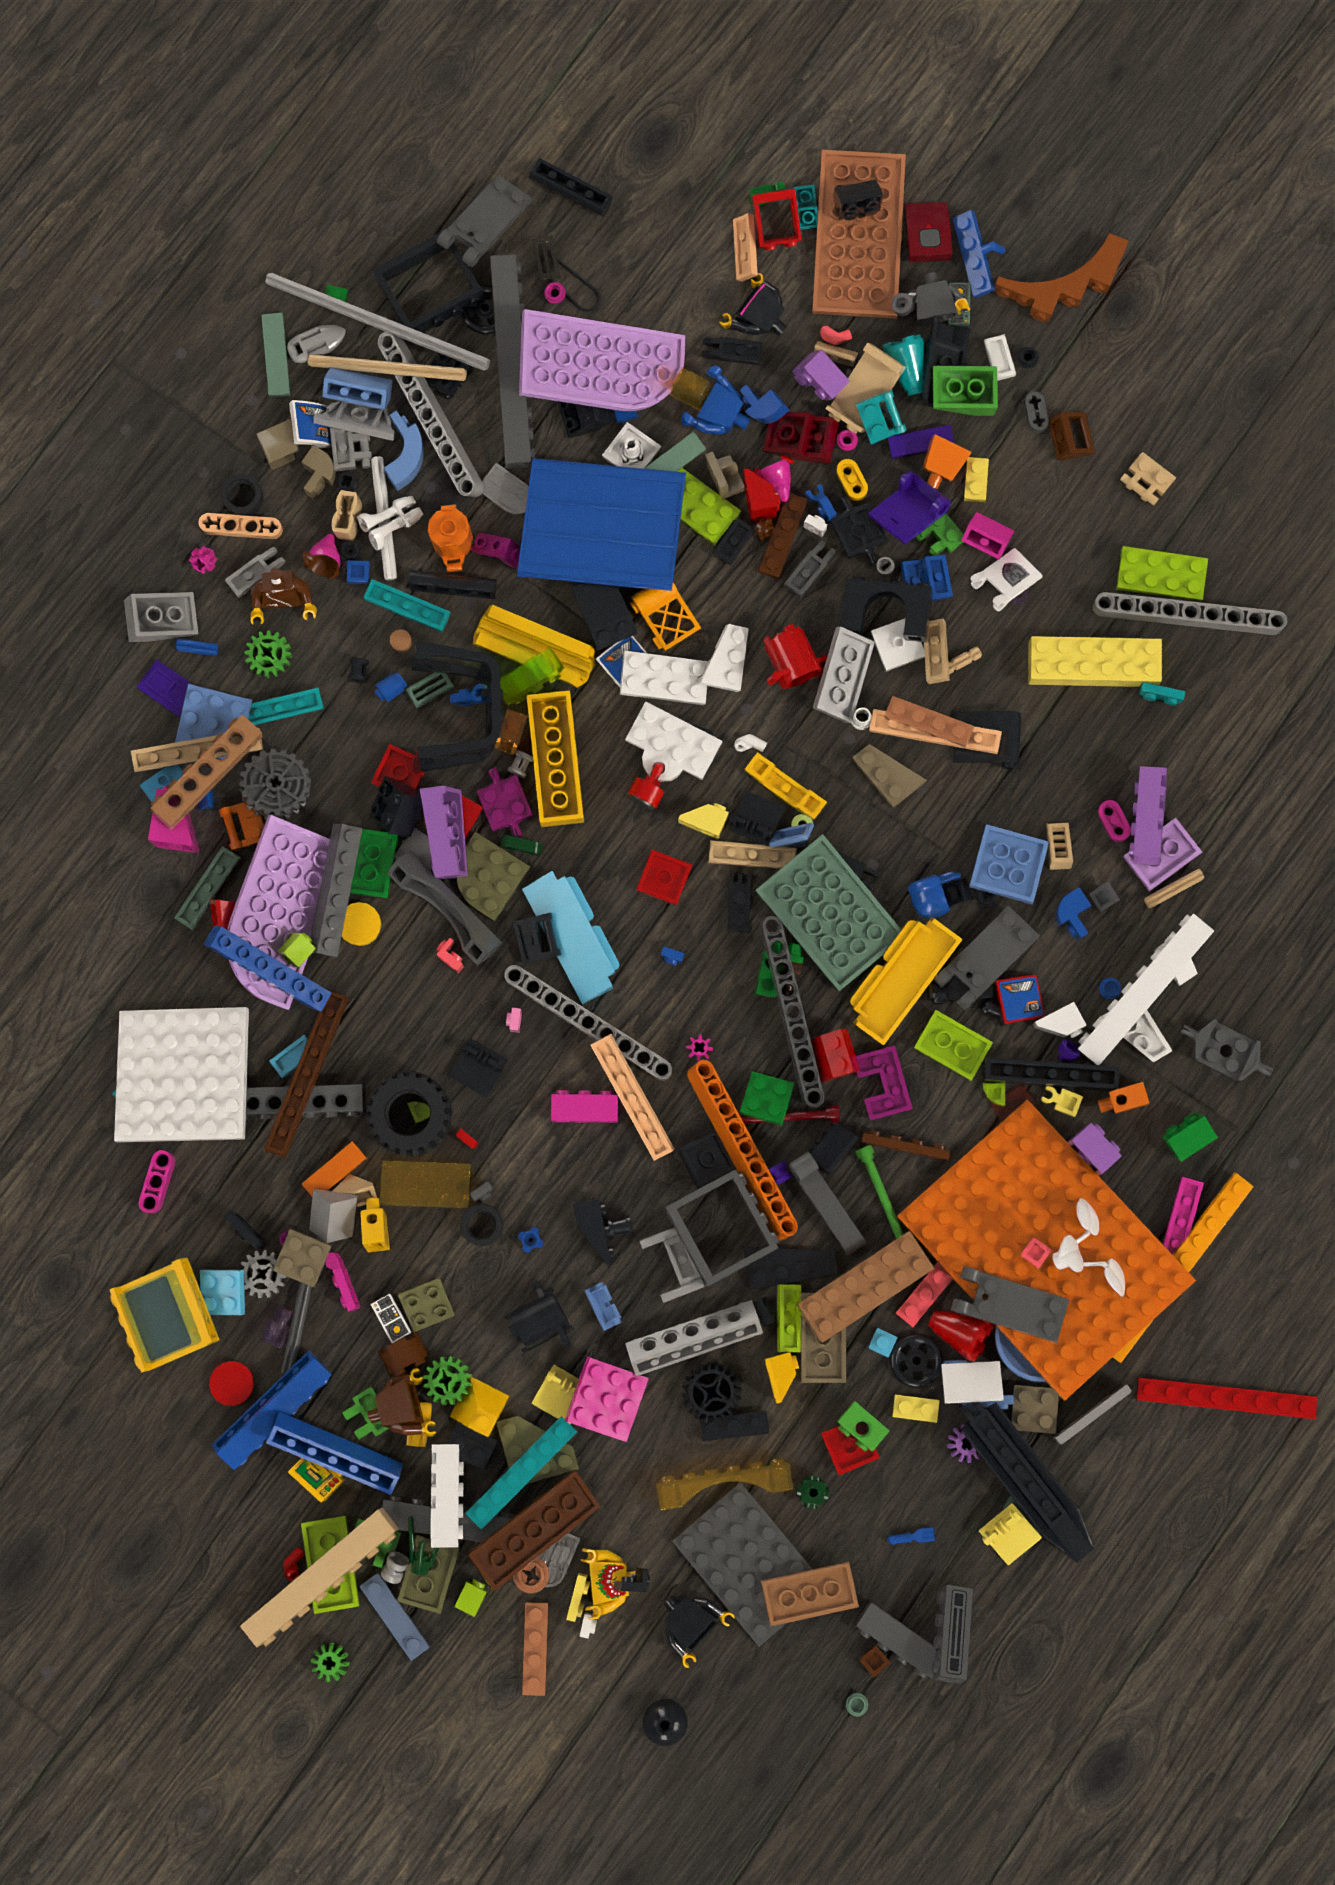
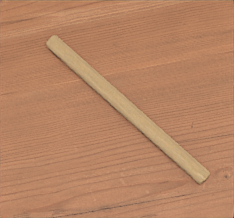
M312 354L308 356L307 364L311 367H332L341 370L465 381L467 371L463 368Z

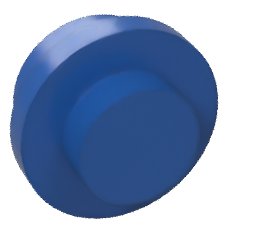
M1111 977L1104 979L1099 986L1100 994L1109 1000L1117 998L1121 993L1120 982Z

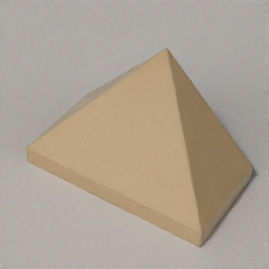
M351 1174L332 1191L357 1195L356 1207L366 1205V1199L377 1198L372 1182Z

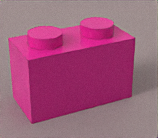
M976 512L961 541L1000 560L1014 530Z

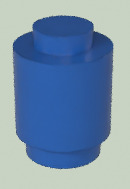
M398 672L394 675L391 673L375 685L377 689L374 692L381 701L386 700L389 702L401 694L404 688L407 687V684Z

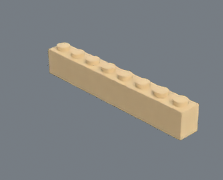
M383 1507L378 1509L240 1627L256 1648L262 1644L265 1647L276 1639L275 1633L279 1630L284 1632L293 1625L291 1620L295 1616L302 1617L310 1610L309 1605L314 1600L318 1603L328 1595L326 1593L327 1589L331 1586L335 1589L345 1581L343 1576L346 1573L350 1572L353 1574L362 1566L360 1562L365 1557L371 1559L379 1552L378 1546L383 1542L387 1545L397 1536L394 1533L399 1527Z

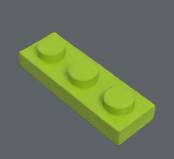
M777 1285V1352H801V1312L796 1306L801 1302V1285Z

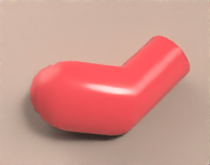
M823 326L820 329L821 338L831 345H838L852 339L849 329L839 333L829 326Z

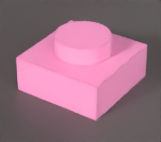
M512 1008V1012L507 1013L506 1026H510L509 1030L511 1032L519 1033L522 1010L519 1008Z

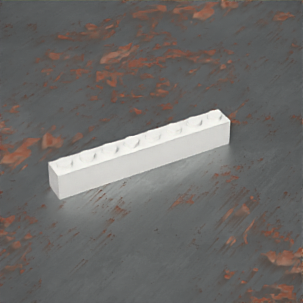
M1187 914L1179 923L1182 928L1177 934L1172 932L1164 941L1167 945L1162 951L1159 948L1150 957L1153 962L1148 968L1143 965L1136 974L1138 977L1134 984L1129 982L1121 991L1124 996L1119 1001L1114 999L1107 1009L1110 1012L1105 1018L1100 1016L1092 1025L1095 1027V1030L1090 1035L1086 1032L1078 1043L1081 1046L1078 1049L1095 1064L1100 1065L1214 932L1211 927L1195 914L1191 917Z

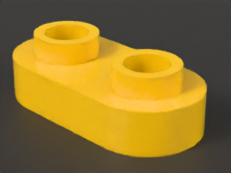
M851 459L842 460L837 466V476L850 499L855 501L862 500L867 494L868 485L855 461ZM849 469L851 473L846 475L843 471ZM859 488L860 492L854 493L853 489Z

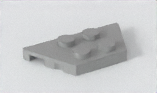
M338 400L328 405L326 412L323 414L316 413L314 415L315 424L394 440V430L391 428V419L388 415L387 407L385 410Z

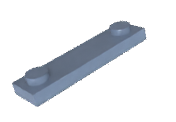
M379 1572L359 1586L411 1661L430 1648L402 1605L397 1602V1598Z

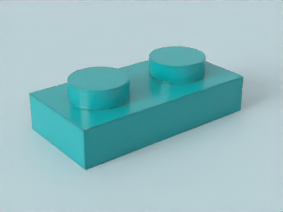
M1143 682L1139 687L1138 695L1143 696V699L1148 701H1156L1158 699L1164 701L1167 705L1176 706L1184 700L1185 691Z

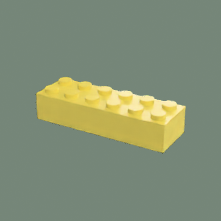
M1031 636L1028 642V685L1140 687L1143 682L1159 685L1162 682V639Z

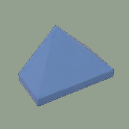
M807 823L776 830L769 845L770 847H806L814 824Z

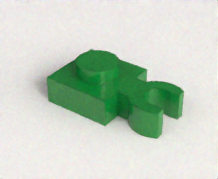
M781 181L772 186L767 184L749 189L751 206V195L785 190L784 182Z

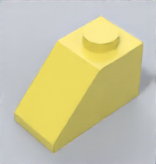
M716 803L714 805L707 804L680 815L678 823L719 839L729 812L725 811L726 808Z

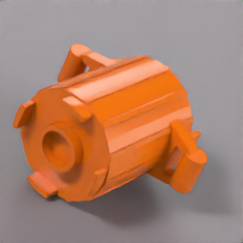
M456 504L444 505L429 520L428 534L434 551L443 559L447 572L462 571L465 556L472 549L473 536L467 517L456 508Z

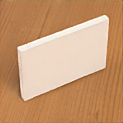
M1000 1361L941 1364L945 1403L1004 1400Z

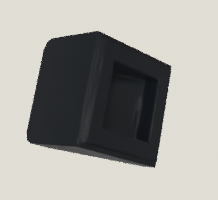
M959 879L942 886L949 907L973 899L967 879Z

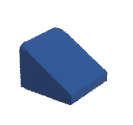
M213 790L198 803L199 810L215 807Z

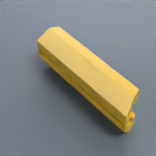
M490 605L481 617L473 637V644L576 688L588 681L590 672L595 665L594 648L495 605Z

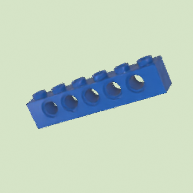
M214 925L203 944L312 1010L321 1012L332 994L330 991L221 926Z

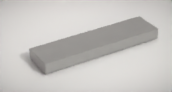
M1127 1384L1121 1385L1053 1437L1057 1444L1062 1445L1129 1395L1132 1390Z

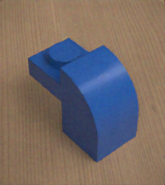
M748 385L740 389L744 395L742 400L749 407L745 412L760 423H773L789 411L779 395L772 389L761 398Z
M1080 887L1061 900L1055 915L1058 926L1060 927L1067 923L1068 926L1066 928L1073 938L1076 937L1077 940L1082 939L1088 934L1077 915L1091 906Z

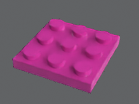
M587 1356L564 1421L627 1442L649 1378L642 1375L636 1376L633 1372Z

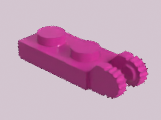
M329 1252L326 1266L333 1270L332 1280L335 1287H339L342 1294L340 1296L341 1304L344 1309L347 1308L348 1311H355L361 1306L340 1254Z

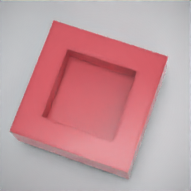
M1033 1237L1020 1256L1039 1269L1052 1250Z

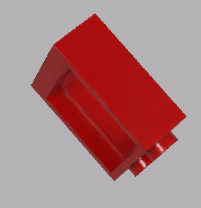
M791 188L751 195L758 247H764V251L776 249V245L784 244L785 247L797 246V242L802 241L795 189ZM789 199L794 235L764 240L759 203Z

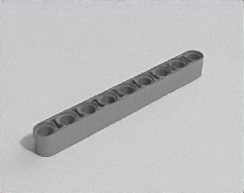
M384 332L379 336L378 346L386 361L399 362L402 357V363L417 364L403 338L388 332ZM392 339V340H393V343H392V346L390 347V346H389V342H390V340ZM394 375L458 492L468 497L480 496L484 488L483 483L424 377L412 376V381L409 383L410 376ZM422 392V399L419 401V395ZM432 410V417L429 419V413ZM442 428V435L439 437V430ZM450 447H452V453H451V455H449V448H450ZM460 465H462L461 473L458 471ZM472 483V490L469 492L468 487Z
M1108 592L1099 594L1093 603L1094 613L1101 617L1277 635L1287 625L1286 615L1275 610ZM1099 601H1106L1109 607L1105 609L1100 607ZM1127 603L1130 606V610L1125 611L1121 609L1120 604ZM1142 606H1149L1152 612L1145 613L1142 610ZM1163 608H1170L1173 611V615H1166ZM1185 610H1191L1194 613V617H1187ZM1212 612L1216 619H1208L1206 613ZM1228 615L1236 616L1237 622H1231L1228 619ZM1249 617L1257 618L1259 624H1252ZM1271 619L1278 620L1280 627L1273 626Z
M512 965L506 969L505 979L511 987L596 1041L602 1039L601 1032L603 1030H611L618 1047L623 1041H628L631 1044V1049L628 1052H622L627 1061L659 1081H665L670 1078L672 1067L664 1058L520 966ZM511 972H520V979L518 981H511L509 979ZM530 983H537L539 985V990L536 993L527 991ZM550 994L558 997L554 1005L546 1003V997ZM568 1006L576 1008V1013L571 1017L564 1014V1009ZM585 1018H592L594 1020L592 1028L587 1029L582 1026ZM647 1053L650 1056L649 1062L646 1064L639 1063L637 1060L638 1055ZM659 1065H666L668 1073L660 1076L656 1073V1068Z

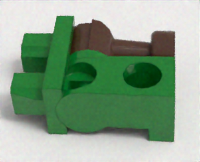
M778 941L773 942L771 945V950L775 954L780 951L781 944ZM789 943L788 950L796 978L801 972L804 957H801V945ZM763 951L754 995L774 998L776 997L766 952ZM782 962L776 967L779 975H783L787 970L786 965ZM785 984L782 994L789 996L792 988L789 984Z

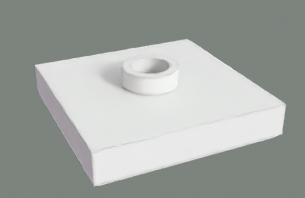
M905 619L871 631L886 672L925 658L921 642L905 640L903 635Z

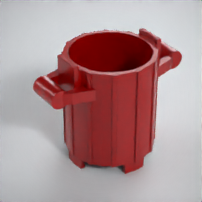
M793 624L785 626V631L775 635L772 640L769 636L763 640L765 643L764 648L776 671L768 677L767 683L774 685L779 682L782 690L798 686L815 676L817 678L820 677L828 656L823 655L816 658L803 629L799 626L795 628Z

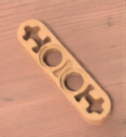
M205 513L199 518L201 530L209 535L277 539L283 532L280 521L271 517ZM208 519H211V521L214 524H219L218 520L221 519V529L218 530L219 528L217 525H210V528H207L204 523H207ZM233 520L236 522L235 528L230 531L224 528L225 523ZM255 522L257 529L253 532L246 531L247 523ZM261 523H263L264 527L270 528L272 524H275L276 528L278 529H275L273 533H270L269 529L261 527Z

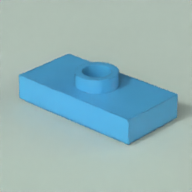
M179 765L165 767L140 784V787L150 801L153 802L156 789H163L164 786H168L174 779L178 781L183 776V770Z

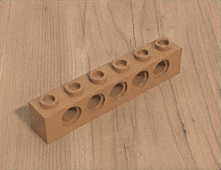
M244 715L239 719L235 717L228 724L229 729L224 734L219 733L212 741L214 744L209 749H203L197 756L198 760L193 765L189 764L182 771L183 776L178 781L174 779L167 786L168 791L163 796H157L151 803L152 813L170 830L262 738V732ZM233 736H239L242 738V741L239 744H232L230 739ZM219 751H223L227 754V756L222 760H218L214 757L215 754ZM202 767L211 768V773L208 775H202L199 771ZM188 782L196 784V788L192 791L185 790L184 786ZM172 798H179L181 800V803L176 807L169 805V801Z

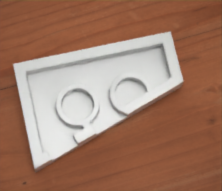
M732 624L725 626L698 684L734 692L741 691L748 628Z
M1147 1010L1123 1037L1152 1062L1172 1052V1049Z

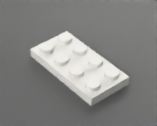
M624 651L620 695L705 705L707 686L698 684L707 668L708 661Z

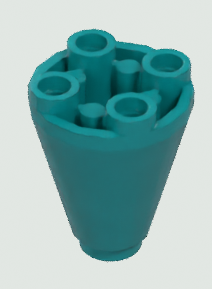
M921 335L902 338V342H890L882 345L883 352L906 366L898 379L903 390L907 392L908 396L922 393L925 357L924 340L921 338Z

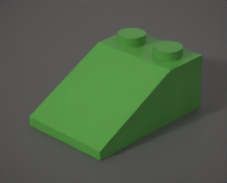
M933 366V409L973 416H994L998 409L997 366Z

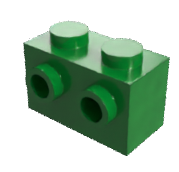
M1199 1112L1189 1114L1185 1117L1184 1122L1169 1127L1166 1130V1134L1162 1135L1174 1157L1180 1162L1218 1138L1206 1117Z

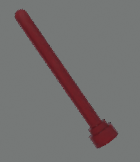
M830 1105V1108H826V1110L786 1112L784 1121L827 1119L831 1123L840 1122L839 1105ZM740 1115L744 1124L766 1123V1121Z

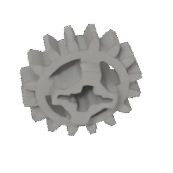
M264 1250L262 1255L259 1251H255V1257L247 1255L249 1261L241 1262L245 1267L244 1282L246 1285L244 1290L250 1288L249 1295L253 1296L257 1292L258 1298H262L265 1293L267 1298H270L271 1291L278 1294L279 1290L277 1287L285 1286L281 1280L282 1278H287V1276L277 1272L276 1281L273 1279V1269L277 1262L275 1252L268 1256V1250ZM267 1259L271 1262L267 1265H262L258 1260ZM250 1267L253 1269L251 1278H249ZM260 1269L267 1270V1273L265 1274L267 1277L266 1279L258 1277L261 1274L259 1271ZM259 1283H264L268 1288L258 1289L255 1286Z

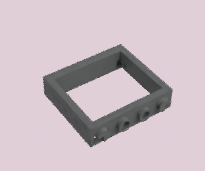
M736 1169L668 1205L664 1209L706 1288L778 1249L777 1244L779 1240L774 1231L770 1232L766 1224L769 1222L763 1212L759 1213L755 1206L758 1202L752 1192L748 1193L745 1187L747 1184L746 1179L742 1173L738 1174ZM733 1180L768 1246L713 1276L677 1209Z

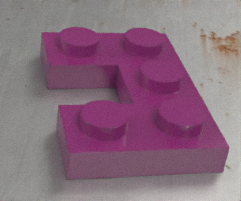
M895 1046L856 1056L860 1071L856 1072L858 1079L879 1073L885 1093L864 1099L869 1121L913 1109Z

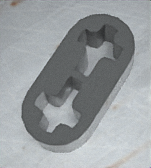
M1031 392L1027 395L1024 402L1028 426L1032 432L1042 433L1046 430L1049 423L1045 400L1041 393ZM1032 398H1035V401H1039L1037 410L1034 409L1033 404H1029ZM1036 415H1038L1039 421H1043L1041 427L1034 424Z

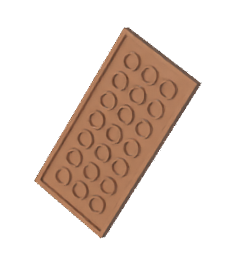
M822 150L812 314L897 319L891 303L899 291L906 154ZM876 179L883 193L880 211L872 216L861 215L849 221L845 219L839 220L833 198L834 188Z

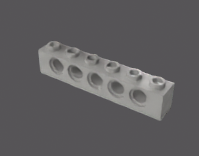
M750 1300L634 1339L625 1344L635 1375L639 1376L762 1334L763 1331L753 1302Z

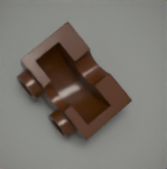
M418 1332L378 1351L389 1376L393 1375V1377L405 1373V1367L411 1364L415 1368L425 1363V1357L429 1356Z

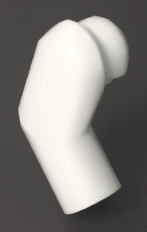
M748 734L738 738L734 746L739 752L752 747L763 752L767 742L752 734Z

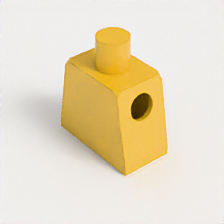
M379 1198L366 1199V1210L361 1211L362 1244L368 1253L390 1250L387 1216L383 1208H380Z

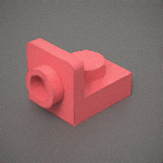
M451 938L448 941L443 940L437 948V957L459 974L464 967L461 963L462 958L453 951L448 953L455 942Z

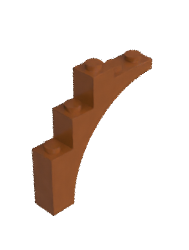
M1109 233L1095 256L1075 272L1055 280L1034 283L1018 282L999 276L995 284V291L993 292H996L1002 298L1016 300L1021 306H1031L1029 315L1033 316L1037 321L1049 322L1058 300L1062 301L1065 306L1078 308L1087 286L1098 293L1108 292L1129 241Z

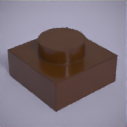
M876 1644L859 1658V1661L873 1677L891 1663Z

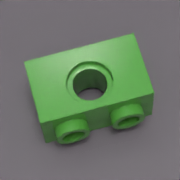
M855 1401L837 1420L840 1424L838 1429L847 1437L852 1434L858 1439L855 1443L865 1452L867 1449L873 1452L889 1432L884 1425ZM858 1422H866L868 1426L866 1433L858 1434L855 1427Z

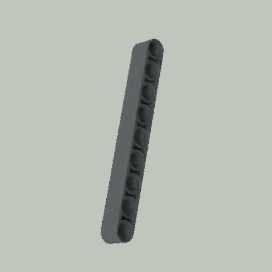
M767 916L760 922V931L801 1099L804 1104L810 1107H818L824 1101V1093L783 925L778 917ZM770 919L776 923V929L773 932H769L766 929V923ZM775 941L781 944V951L777 954L771 950V945ZM781 962L786 965L787 969L783 975H779L776 971L777 965ZM785 984H789L792 988L789 996L782 994L781 989ZM791 1005L797 1009L796 1015L792 1018L787 1015V1009ZM795 1027H800L802 1030V1035L798 1039L792 1036V1031ZM801 1048H805L807 1051V1057L804 1060H799L797 1057V1053ZM806 1070H810L813 1075L812 1079L808 1082H805L802 1077L803 1072ZM812 1091H815L818 1095L814 1103L808 1101V1094Z

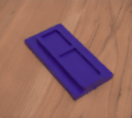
M156 659L136 687L181 718L188 684L192 683Z

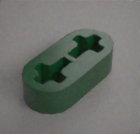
M502 835L500 847L539 856L542 844L518 837Z

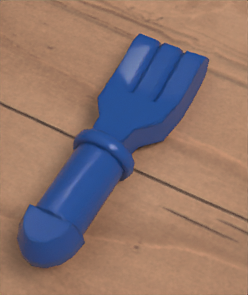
M934 1527L917 1529L912 1534L910 1532L896 1535L891 1534L888 1536L887 1542L895 1545L905 1542L911 1543L912 1540L919 1543L935 1541Z

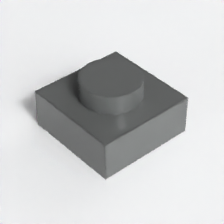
M1109 882L1104 883L1089 894L1100 912L1120 900Z
M486 1182L471 1192L470 1195L475 1202L480 1200L482 1203L492 1196L490 1192L494 1188L490 1182Z

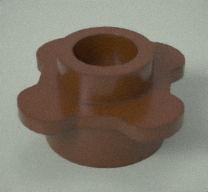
M763 518L758 522L755 533L760 536L761 541L772 535L774 524L771 518L767 520Z

